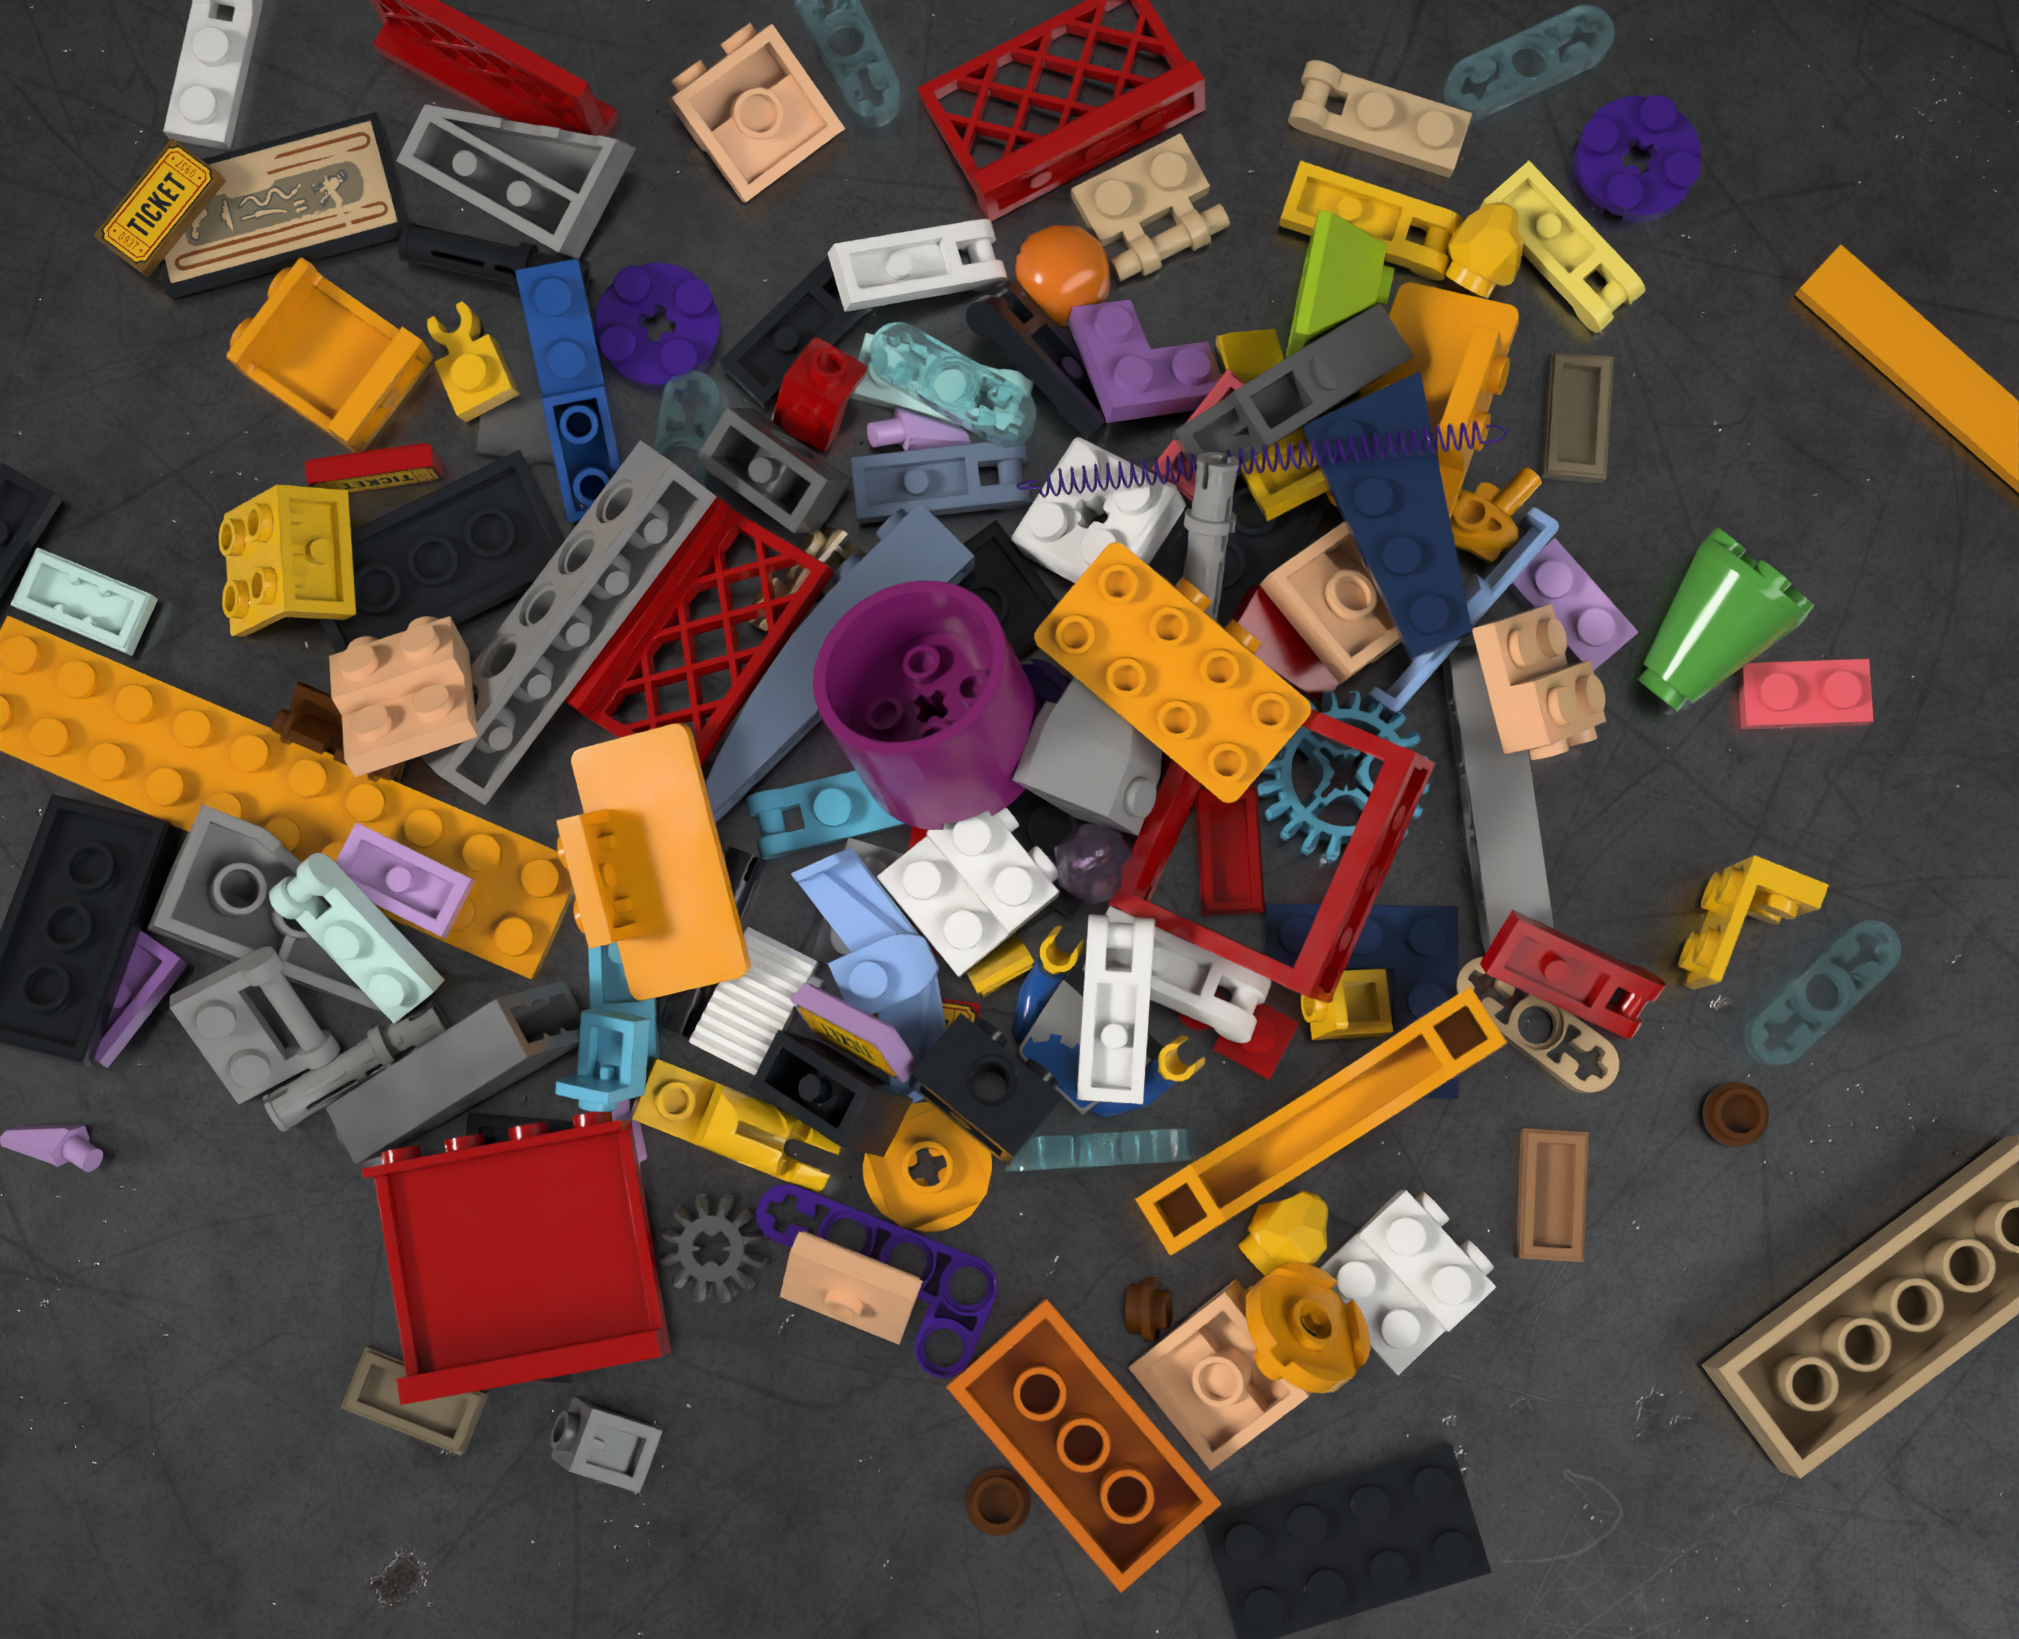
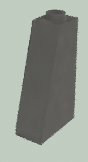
M565 980L495 999L325 1107L335 1125L338 1140L348 1150L354 1164L357 1165L380 1157V1152L404 1146L579 1046L581 1010Z

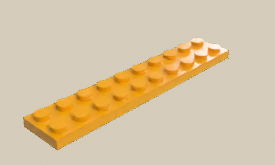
M7 615L0 629V751L157 819L171 822L172 825L188 832L201 805H206L265 828L282 842L281 845L302 862L314 853L327 855L336 862L357 822L476 881L446 939L374 904L387 918L536 981L575 894L570 873L561 863L558 851L393 780L389 782L380 778L375 783L368 780V774L354 777L349 767L333 760L334 755L324 752L321 755L293 742L290 745L284 744L280 740L281 735L273 732L267 726Z

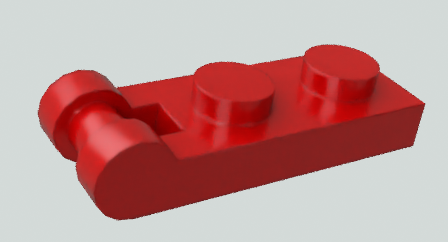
M1513 909L1480 962L1487 975L1627 1039H1633L1643 1022L1639 1015L1648 1001L1656 1002L1666 986L1665 982L1651 971L1638 965H1630ZM1617 987L1624 989L1617 1003L1609 1002Z

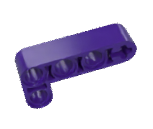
M781 1184L773 1186L763 1194L756 1210L758 1226L764 1235L792 1248L798 1232L805 1231L811 1233L813 1230L801 1224H789L786 1231L777 1228L780 1218L776 1214L771 1213L772 1205L774 1202L786 1203L790 1195L798 1198L796 1209L811 1217H818L819 1205L830 1209V1212L821 1222L817 1237L831 1242V1229L841 1219L851 1218L859 1222L866 1234L865 1245L859 1253L887 1265H890L892 1251L900 1243L910 1242L921 1247L926 1255L927 1264L925 1271L920 1276V1280L923 1282L917 1298L930 1304L916 1337L914 1347L916 1360L924 1371L935 1377L948 1378L956 1376L965 1370L972 1359L996 1297L997 1277L988 1262L978 1256L797 1185ZM966 1266L975 1267L986 1277L988 1284L987 1292L977 1303H961L951 1293L950 1280L953 1273L959 1268ZM936 1329H952L962 1339L963 1354L953 1364H938L927 1354V1338Z

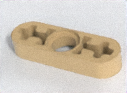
M1478 957L1465 963L1458 970L1457 994L1470 986L1474 991L1475 986L1468 978L1471 973L1477 976L1485 974L1480 965L1483 957ZM1498 979L1494 980L1493 988L1506 999L1513 996L1515 987ZM1516 988L1524 994V998L1511 1006L1503 1024L1495 1017V1014L1501 1011L1504 1006L1491 997L1480 1000L1506 1042L1570 1090L1578 1093L1598 1092L1607 1088L1615 1080L1619 1071V1057L1614 1046L1572 1013ZM1528 1007L1542 1008L1552 1019V1033L1541 1044L1528 1042L1519 1032V1016ZM1567 1027L1576 1034L1575 1037L1566 1042L1569 1046L1580 1053L1589 1052L1594 1048L1600 1054L1596 1060V1065L1603 1070L1600 1077L1588 1075L1579 1079L1575 1075L1579 1064L1565 1052L1558 1053L1555 1062L1547 1056L1548 1052L1562 1042Z

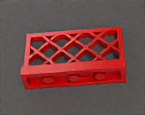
M370 0L383 24V27L372 43L377 53L493 117L604 137L609 136L619 119L617 109L595 98L589 83L439 0Z
M1086 0L917 88L921 102L974 189L977 202L987 219L993 221L1206 110L1204 77L1193 60L1187 62L1149 0H1130L1139 15L1134 33L1102 26L1108 11L1129 0ZM1146 28L1152 37L1144 36ZM1065 33L1087 38L1080 61L1049 55L1052 41ZM1097 40L1129 48L1122 71L1090 64ZM1139 50L1163 55L1172 68L1153 79L1131 74ZM1011 61L1033 66L1025 90L994 83L998 69ZM1043 68L1074 75L1067 100L1036 92ZM1085 78L1117 85L1112 100L1099 107L1077 102ZM1126 88L1132 89V90H1130V91H1128V92L1125 93ZM958 89L978 94L971 118L945 112L938 99ZM989 96L1020 104L1012 128L981 121ZM1031 106L1062 113L1058 128L1046 135L1023 131ZM1072 116L1078 117L1071 121ZM956 130L966 132L963 141ZM976 134L1006 141L1007 145L1003 157L979 169L970 154ZM1018 144L1023 145V147L1017 149Z
M716 496L715 500L586 670L564 702L582 717L597 727L605 729L617 738L671 724L693 721L694 742L700 765L702 766L827 585L834 572L826 564L731 509L723 499ZM741 532L755 540L758 561L727 569L725 553L738 534ZM768 549L777 553L778 556L769 558ZM796 565L809 572V575L796 593L775 599L772 572ZM760 576L764 602L733 610L730 584ZM718 587L721 613L691 621L689 605L697 593ZM766 616L769 633L760 646L739 651L736 624ZM724 628L727 655L697 662L694 635ZM682 639L685 666L655 673L653 657L661 645ZM730 669L732 686L724 698L703 704L700 676ZM687 680L691 707L661 715L658 688ZM645 691L648 719L623 725L612 718L626 696Z

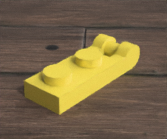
M1530 161L1525 163L1483 200L1480 208L1489 203L1504 202L1516 209L1519 215L1518 232L1524 238L1522 254L1570 303L1577 317L1591 331L1595 333L1602 331L1613 321L1612 312L1623 303L1627 305L1632 304L1645 292L1644 283L1636 272ZM1595 270L1600 273L1607 283L1598 293L1584 281Z

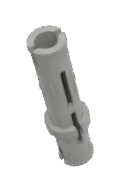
M1205 452L1197 455L1196 483L1192 509L1188 508L1185 511L1184 526L1189 530L1183 577L1213 601L1205 612L1217 621L1226 545L1229 532H1235L1236 515L1232 512V499L1239 460L1234 456H1230L1227 459V464H1225L1227 454Z
M430 1000L394 1024L392 1023L385 1028L377 1025L368 1030L366 1039L343 1053H339L333 1061L324 1067L310 1070L289 1084L264 1095L265 1109L280 1131L286 1132L294 1125L303 1121V1119L319 1110L321 1111L451 1027L435 1001Z

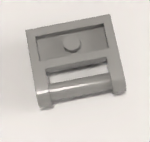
M270 946L260 948L170 995L169 1008L238 1105L306 1069L314 1070L324 1067L337 1057L341 1049L329 1030H321L281 972L284 963L274 948ZM251 985L254 987L259 986L297 1040L296 1043L286 1048L283 1046L245 991L246 987Z

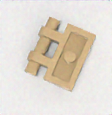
M1181 133L1071 188L1072 200L1091 235L1100 241L1102 247L1104 248L1119 239L1123 240L1127 251L1109 259L1111 269L1119 282L1138 272L1146 276L1162 267V260L1187 247L1195 251L1211 242V235L1230 226L1227 213L1221 204H1217L1201 213L1194 209L1192 202L1208 195L1210 185ZM1169 214L1172 215L1176 226L1152 238H1149L1142 229Z

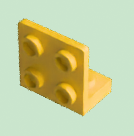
M275 485L224 515V520L219 530V548L221 553L226 556L227 583L223 590L222 606L224 614L230 618V632L232 636L245 637L284 617L346 620L356 615L348 490Z
M1755 855L1726 867L1723 874L1715 872L1707 884L1701 901V908L1709 910L1700 934L1693 931L1689 935L1680 955L1678 966L1686 970L1681 985L1695 990L1721 982L1746 914L1755 919L1776 925L1780 923L1781 918L1786 920L1795 919L1797 916L1820 909L1829 884Z

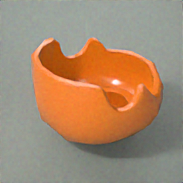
M1051 225L1029 235L1020 246V253L1016 256L1015 266L1017 283L1058 326H1069L1067 322L1073 307L1105 302L1110 291V271L1107 255L1100 241L1080 226Z

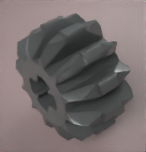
M699 1194L696 1196L695 1203L699 1215L698 1219L685 1207L677 1206L673 1210V1215L685 1227L683 1233L667 1228L661 1230L660 1239L665 1242L679 1244L678 1252L660 1256L659 1262L662 1267L673 1266L681 1262L685 1268L671 1281V1285L675 1290L685 1287L695 1277L698 1279L693 1292V1300L695 1302H705L709 1295L711 1284L715 1282L718 1298L721 1303H727L733 1300L730 1277L746 1291L755 1287L756 1282L743 1269V1266L746 1263L756 1268H765L768 1265L769 1259L763 1254L749 1252V1244L763 1243L769 1237L764 1235L762 1230L746 1234L743 1229L756 1217V1210L753 1207H747L735 1219H732L730 1217L735 1206V1196L724 1194L719 1202L717 1215H714L709 1196L707 1194ZM704 1233L711 1237L719 1236L723 1233L730 1241V1246L723 1247V1250L729 1251L730 1255L725 1263L718 1259L706 1263L702 1260L699 1250L705 1249L706 1246L699 1245V1241Z

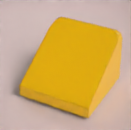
M1275 329L1230 332L1218 335L1216 338L1215 350L1222 375L1229 369L1246 383L1284 360Z
M1015 932L968 970L966 975L977 996L985 998L1028 975L1035 962Z

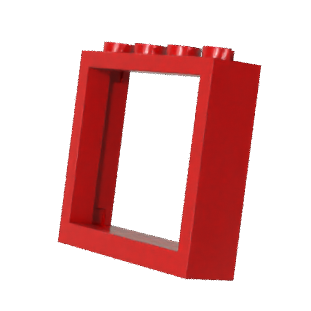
M1311 709L1309 717L1300 727L1379 759L1384 763L1293 967L1151 902L1202 785L1190 773L1166 755L1164 761L1165 776L1156 794L1154 807L1144 819L1130 856L1120 863L1114 874L1112 882L1114 893L1108 905L1134 917L1154 918L1155 927L1306 997L1330 1003L1436 763L1417 752Z

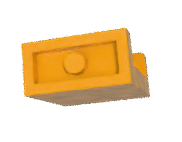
M301 257L292 268L286 267L276 275L268 289L267 296L269 299L254 318L248 317L239 324L230 339L231 349L226 357L240 373L354 453L363 452L434 357L421 339L404 327H401L400 330L327 280L310 262Z

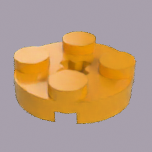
M919 1102L910 1105L884 1157L865 1153L863 1161L865 1187L876 1208L901 1227L921 1232L943 1231L960 1224L970 1217L986 1196L992 1173L991 1152L929 1102ZM923 1148H928L932 1157L943 1155L946 1160L947 1167L942 1168L938 1172L940 1182L934 1186H928L924 1178L913 1180L910 1175L909 1168L918 1163L916 1152Z
M1289 1262L1279 1266L1271 1274L1263 1277L1246 1294V1321L1251 1339L1256 1346L1254 1353L1256 1365L1266 1377L1275 1381L1285 1379L1293 1386L1308 1392L1329 1393L1335 1392L1351 1380L1356 1371L1365 1364L1370 1354V1334L1365 1317L1354 1299L1345 1305L1341 1297L1331 1289L1338 1281L1320 1268L1306 1263ZM1300 1317L1306 1328L1316 1333V1337L1312 1336L1305 1330L1300 1321Z

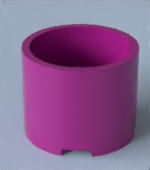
M932 580L905 582L882 589L868 596L839 619L825 638L815 662L813 672L815 703L822 719L871 796L885 812L898 821L910 826L928 830H944V824L963 821L986 811H989L991 816L1011 804L1025 790L1023 786L1013 781V777L1035 718L1041 710V705L996 615L981 598L965 588L946 582Z

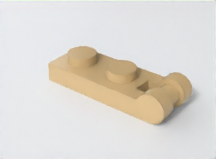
M1316 60L1307 62L1301 79V83L1305 86L1302 98L1293 103L1288 118L1291 126L1321 138L1451 178L1472 113L1343 73L1337 67L1327 62ZM1328 96L1346 102L1342 115L1327 111L1325 105Z

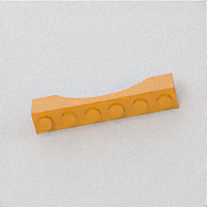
M1470 986L1312 1090L1186 1166L1135 1200L1169 1255L1176 1254L1504 1047L1507 1042Z

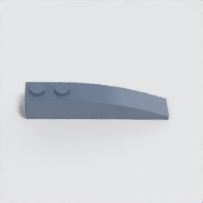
M921 502L909 513L901 508L892 514L876 533V536L881 541L864 558L858 553H854L840 565L831 577V581L835 586L826 594L787 641L749 697L722 746L705 783L715 824L822 719L813 694L815 662L825 638L846 612L868 596L882 589L905 582L932 580L958 585L975 568V556Z

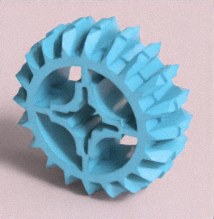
M1333 691L1324 692L1322 695L1321 707L1325 715L1407 749L1414 748L1421 741L1417 732L1409 733L1401 739L1395 733L1406 719L1401 712L1394 714L1387 724L1378 718L1384 709L1381 700H1374L1366 713L1359 710L1361 697L1358 691H1350L1346 698L1344 709L1338 708L1337 697ZM1307 699L1311 705V709L1317 711L1314 704L1309 699ZM1299 727L1277 753L1279 757L1273 758L1261 772L1274 775L1275 780L1259 784L1257 794L1259 797L1265 798L1278 795L1280 802L1270 806L1266 810L1265 816L1268 821L1276 820L1284 814H1287L1291 819L1280 833V837L1284 841L1290 840L1298 829H1301L1308 834L1301 846V853L1307 856L1310 855L1316 848L1318 841L1322 840L1327 842L1324 853L1325 860L1334 863L1340 854L1341 844L1348 845L1356 826L1332 825L1318 819L1317 816L1327 807L1336 803L1348 804L1359 813L1363 811L1374 786L1369 777V766L1374 757L1355 749H1337L1327 740L1320 742L1313 735L1315 734L1314 732ZM1297 747L1309 758L1307 763L1312 767L1317 777L1316 790L1303 804L1295 792L1291 774L1292 761ZM1359 756H1363L1364 759L1355 768L1354 771L1356 773L1351 779V783L1356 789L1349 791L1347 784H1345L1341 790L1335 788L1326 798H1322L1321 795L1331 784L1330 780L1335 773L1330 764L1337 763L1340 769L1344 763L1350 766ZM1428 782L1424 788L1422 795H1425L1429 791L1430 785ZM1417 804L1411 819H1418L1421 816L1423 809L1419 804ZM1406 829L1403 838L1409 833L1408 829Z

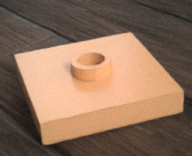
M803 1231L798 1232L791 1248L780 1297L900 1345L923 1281L920 1280V1277Z

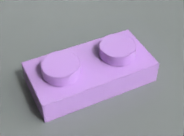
M1556 538L1541 549L1508 587L1527 610L1552 604L1555 617L1561 622L1566 633L1567 648L1565 653L1574 663L1591 660L1593 671L1639 633Z
M357 822L335 862L374 904L445 939L476 882Z

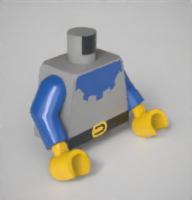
M1056 926L1043 941L1040 947V957L1036 960L1018 991L1011 1032L1014 1040L1019 1045L1016 1056L1023 1063L1028 1059H1033L1051 1072L1059 1082L1055 1090L1064 1096L1063 1100L1081 1116L1087 1111H1091L1093 1114L1103 1118L1147 1107L1173 1087L1177 1081H1184L1190 1078L1204 1066V1056L1193 1065H1186L1180 1061L1177 1049L1178 1046L1189 1039L1188 1036L1181 1035L1163 1047L1147 1033L1143 1104L1077 1100L1085 974L1075 964L1084 953L1086 944L1081 940L1073 953L1062 952L1057 947L1055 938L1063 927Z

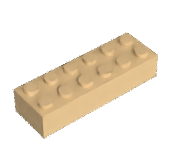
M2019 1135L2004 1137L1701 1365L1780 1472L1801 1479L2019 1314Z

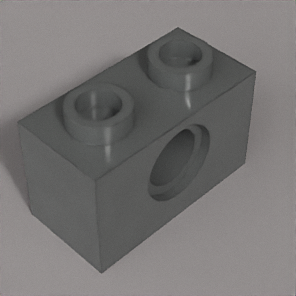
M727 407L694 460L793 533H807L817 529L820 531L852 481L850 477L754 408Z

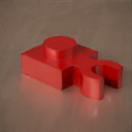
M1216 988L1214 996L1224 1000L1221 992ZM1262 1003L1256 1005L1253 1013L1257 1023L1250 1041L1246 1043L1233 1042L1219 1035L1211 1050L1261 1078L1269 1080L1299 1023ZM1182 1013L1177 1017L1178 1021L1187 1029L1193 1031L1212 1029L1215 1031L1214 1027Z

